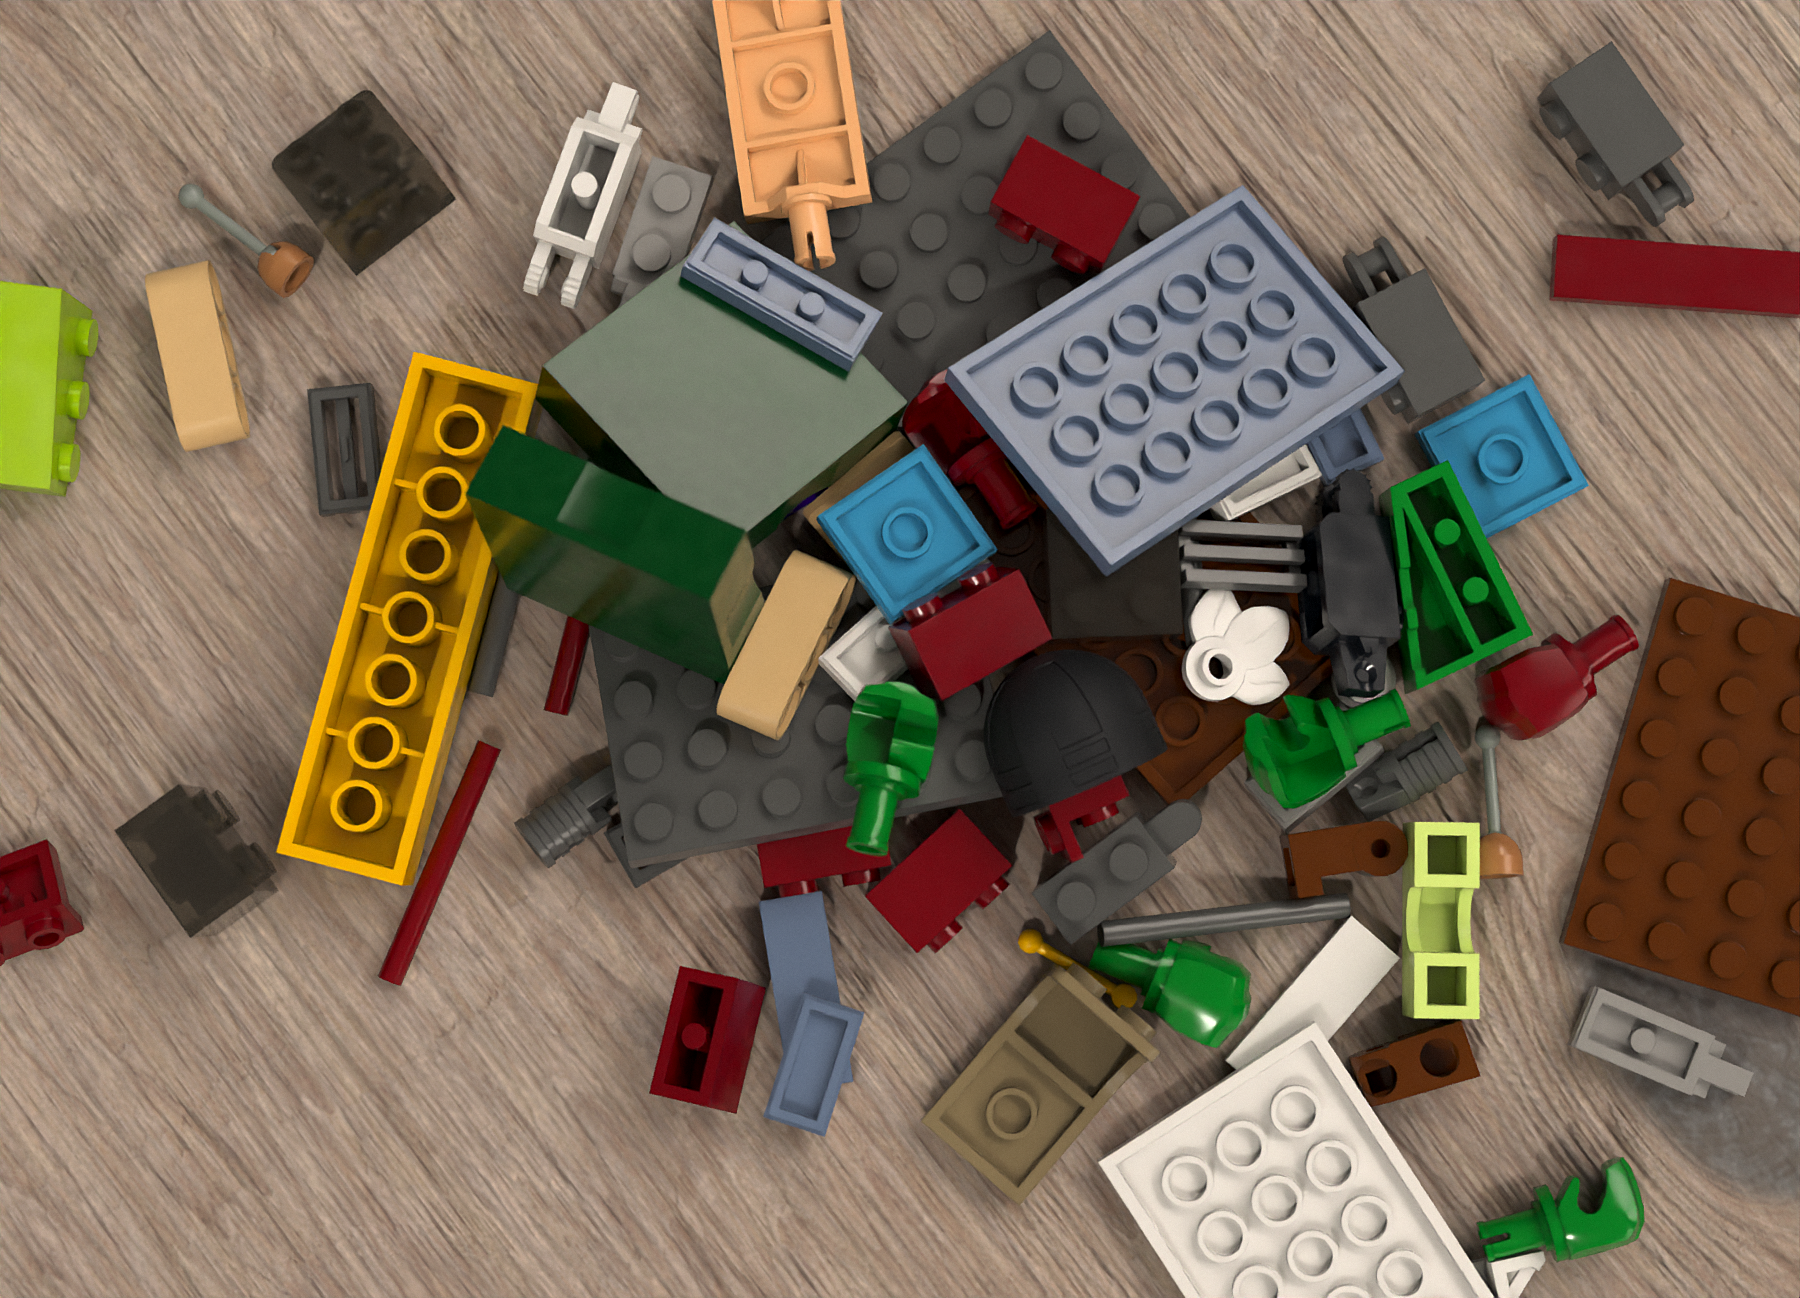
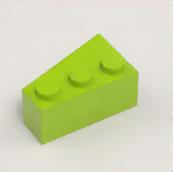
M0 281V489L66 497L68 482H75L79 473L81 454L79 445L74 444L77 419L83 420L88 410L90 392L88 383L83 381L86 357H93L97 348L98 322L96 319H92L93 311L61 288Z

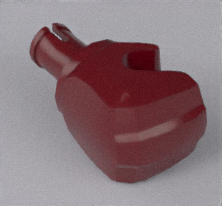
M947 369L935 373L924 382L919 393L912 399L903 414L902 426L907 438L916 449L923 444L954 486L975 483L1000 520V525L1003 529L1018 524L1036 510L1038 504L1035 500H1032L1008 464L1009 458L944 381Z
M1620 615L1610 617L1609 621L1573 644L1561 635L1553 633L1541 642V646L1528 648L1478 674L1474 681L1478 692L1477 702L1481 713L1490 725L1498 726L1510 739L1519 741L1540 738L1580 712L1588 701L1597 695L1594 675L1627 653L1638 649L1637 637L1629 624Z

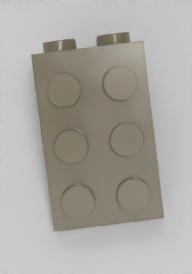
M1074 962L1066 971L1055 963L1049 967L921 1118L923 1124L1019 1206L1126 1080L1148 1061L1153 1062L1160 1054V1051L1149 1043L1157 1032L1123 1004L1115 1013L1099 1000L1107 989Z

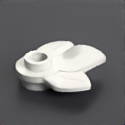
M1208 589L1193 606L1188 618L1193 644L1187 649L1182 661V677L1186 686L1193 694L1206 701H1221L1233 696L1248 705H1261L1279 697L1290 685L1286 674L1273 662L1283 651L1289 638L1290 627L1287 613L1271 606L1251 607L1242 612L1231 590ZM1211 657L1217 658L1222 664L1223 676L1221 679L1215 678L1209 671Z

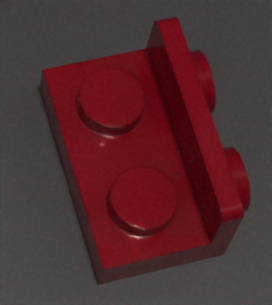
M1121 775L1072 797L1041 808L1042 813L1033 816L1035 826L1047 852L1050 851L1052 855L1060 852L1062 858L1071 863L1084 858L1069 822L1076 819L1077 824H1082L1083 828L1120 813L1115 802L1129 797Z
M48 839L0 857V966L6 960L29 951L55 947L61 944L66 937L84 930L82 917L69 904L58 853Z

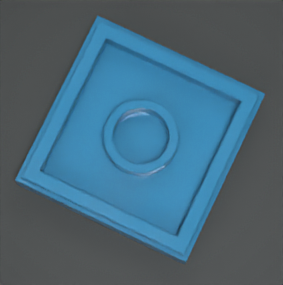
M1530 374L1414 434L1431 467L1446 460L1449 461L1486 538L1589 486Z
M924 444L816 518L821 528L889 625H892L904 616L902 609L923 596L940 592L956 581L962 574L973 569L998 550Z

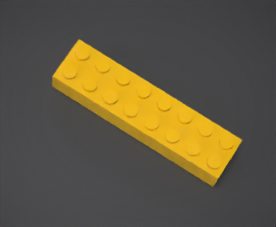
M413 352L276 853L401 886H413L499 572L465 496V492L502 425L535 438L543 407L535 399L538 384Z

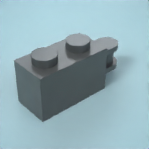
M1612 41L1550 82L1537 97L1542 105L1539 109L1542 121L1554 137L1566 139L1578 156L1575 164L1580 176L1592 190L1598 191L1601 189L1608 200L1625 190L1645 220L1654 227L1665 222V213L1677 205L1685 208L1694 202L1691 188L1670 159L1684 146V143ZM1651 171L1655 173L1662 183L1653 192L1650 191L1642 179Z
M1382 236L1373 241L1374 248L1359 256L1353 252L1343 256V263L1362 300L1355 305L1352 311L1405 370L1402 377L1398 379V383L1382 393L1381 396L1389 410L1394 415L1401 412L1407 424L1473 391L1485 381V378L1426 269L1424 268L1408 276L1392 245ZM1385 271L1392 285L1377 292L1370 278Z
M1178 799L1171 802L1147 821L1137 811L1083 851V859L1067 863L1036 886L1032 895L1070 945L1175 868L1177 861L1171 853L1198 833L1202 823V813L1199 807L1191 800Z

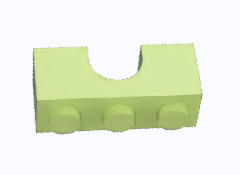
M1403 823V833L1408 842V856L1402 866V1015L1411 1018L1479 1019L1480 954L1475 953L1472 946L1470 915L1473 892L1475 888H1480V823Z

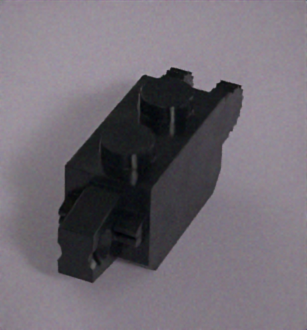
M1353 468L1341 472L1335 477L1336 480L1332 484H1328V486L1319 491V494L1316 496L1317 502L1315 503L1318 506V509L1315 510L1317 524L1303 535V538L1298 541L1299 549L1304 550L1305 562L1300 566L1301 574H1306L1307 587L1297 593L1301 642L1314 655L1330 657L1338 696L1374 698L1385 690L1387 648L1401 639L1400 633L1404 624V610L1402 603L1397 600L1395 558L1389 516L1375 515L1374 496L1370 492L1373 488L1370 486L1371 480L1366 478L1367 474L1364 475L1361 473V470L1355 471Z

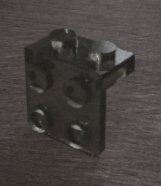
M370 90L361 91L350 100L344 102L324 120L299 139L293 141L272 161V169L356 276L456 200L423 153Z

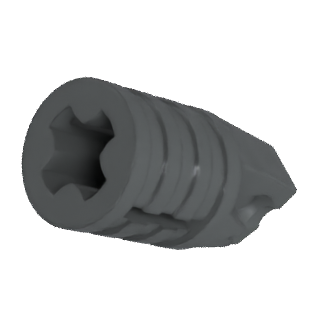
M1438 721L1430 725V728L1424 732L1420 731L1415 734V737L1409 741L1405 740L1400 743L1399 747L1391 751L1390 749L1385 752L1383 756L1346 785L1354 803L1368 822L1418 801L1424 794L1433 792L1439 785L1446 784L1456 775H1461L1468 771L1465 763Z
M612 764L585 782L579 776L575 777L558 789L557 794L550 796L541 806L531 810L525 818L521 817L514 822L521 836L548 869L556 864L555 861L558 858L567 855L570 849L574 846H579L585 841L586 837L590 834L593 836L612 821L608 811L618 804Z

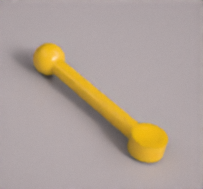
M1026 929L1019 935L1018 945L1025 953L1034 954L1037 952L1066 970L1073 962L1078 964L1107 989L1105 993L1111 996V1001L1117 1008H1120L1122 1004L1125 1007L1131 1008L1136 1003L1137 993L1132 986L1125 983L1114 984L1045 943L1041 933L1037 930Z

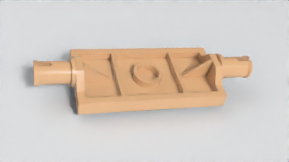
M712 0L744 218L747 224L789 217L795 255L794 263L808 271L814 270L811 245L814 244L820 268H827L836 261L835 253L832 249L827 211L872 203L841 0Z

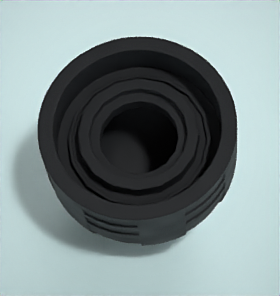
M1056 650L1043 653L1016 667L1006 676L993 694L984 722L983 737L986 757L1012 817L1028 814L1093 788L1150 761L1168 749L1149 704L1133 678L1109 659L1081 650Z

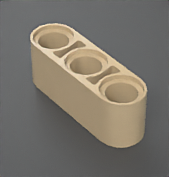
M207 260L146 274L145 287L173 419L185 452L250 438L248 414L223 298L211 261Z
M798 550L791 553L725 682L717 705V714L777 741L783 736L819 666L818 658L826 651L850 602L856 583V576L853 573Z

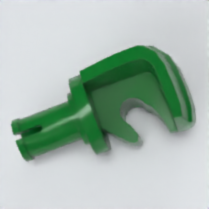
M886 681L882 684L864 685L853 703L847 732L846 749L849 763L845 766L843 779L859 792L851 834L847 839L846 846L854 851L873 856L887 855L889 836L898 801L913 799L920 795L921 787L927 778L935 750L934 745L939 722L936 703L934 700L919 693L915 686L902 681Z
M1395 688L1389 690L1384 695L1344 711L1341 710L1340 706L1334 708L1329 697L1315 702L1313 699L1301 696L1285 695L1283 700L1290 717L1283 720H1275L1265 717L1260 713H1255L1245 719L1243 750L1248 769L1259 787L1265 793L1270 794L1283 808L1294 809L1326 794L1346 777V771L1358 767L1354 756L1359 753L1358 746L1399 729L1411 727L1404 704Z
M1169 939L1165 950L1159 948L1157 953H1154L1135 944L1101 947L1098 941L1088 967L1091 970L1096 969L1142 988L1140 995L1146 998L1141 1009L1155 1013L1175 1032L1205 1046L1220 1047L1233 1031L1239 1029L1249 1013L1252 998L1249 992L1251 973L1242 963L1210 952L1212 946L1202 942L1183 940L1182 943Z
M1616 1157L1605 1161L1601 1165L1603 1178L1602 1194L1598 1200L1596 1210L1591 1214H1586L1579 1208L1577 1198L1580 1180L1574 1175H1569L1565 1178L1559 1189L1555 1201L1546 1184L1533 1187L1534 1201H1531L1530 1209L1484 1222H1476L1480 1240L1504 1233L1507 1234V1239L1482 1246L1488 1263L1542 1246L1546 1252L1551 1251L1556 1262L1570 1261L1606 1252L1636 1241L1645 1222L1644 1205L1632 1168L1625 1158Z

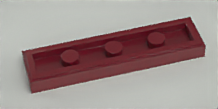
M1557 234L1553 238L1549 301L1800 319V252Z

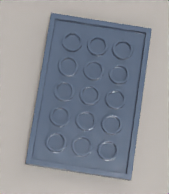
M1242 185L948 367L944 381L1103 574L1108 576L1396 385L1405 370Z

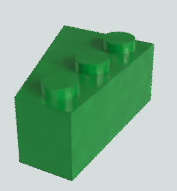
M1448 460L1388 488L1378 496L1381 516H1389L1391 540L1395 558L1397 600L1402 603L1404 610V624L1400 633L1401 639L1398 640L1405 694L1423 688L1533 635Z

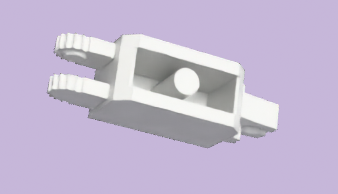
M613 82L601 113L587 110L584 119L577 117L572 124L536 220L533 237L537 242V246L525 277L523 291L538 296L541 289L547 283L555 254L561 255L574 261L569 275L563 283L560 302L561 305L576 309L592 267L599 269L642 154L639 144L642 128L631 125L639 102L637 90Z

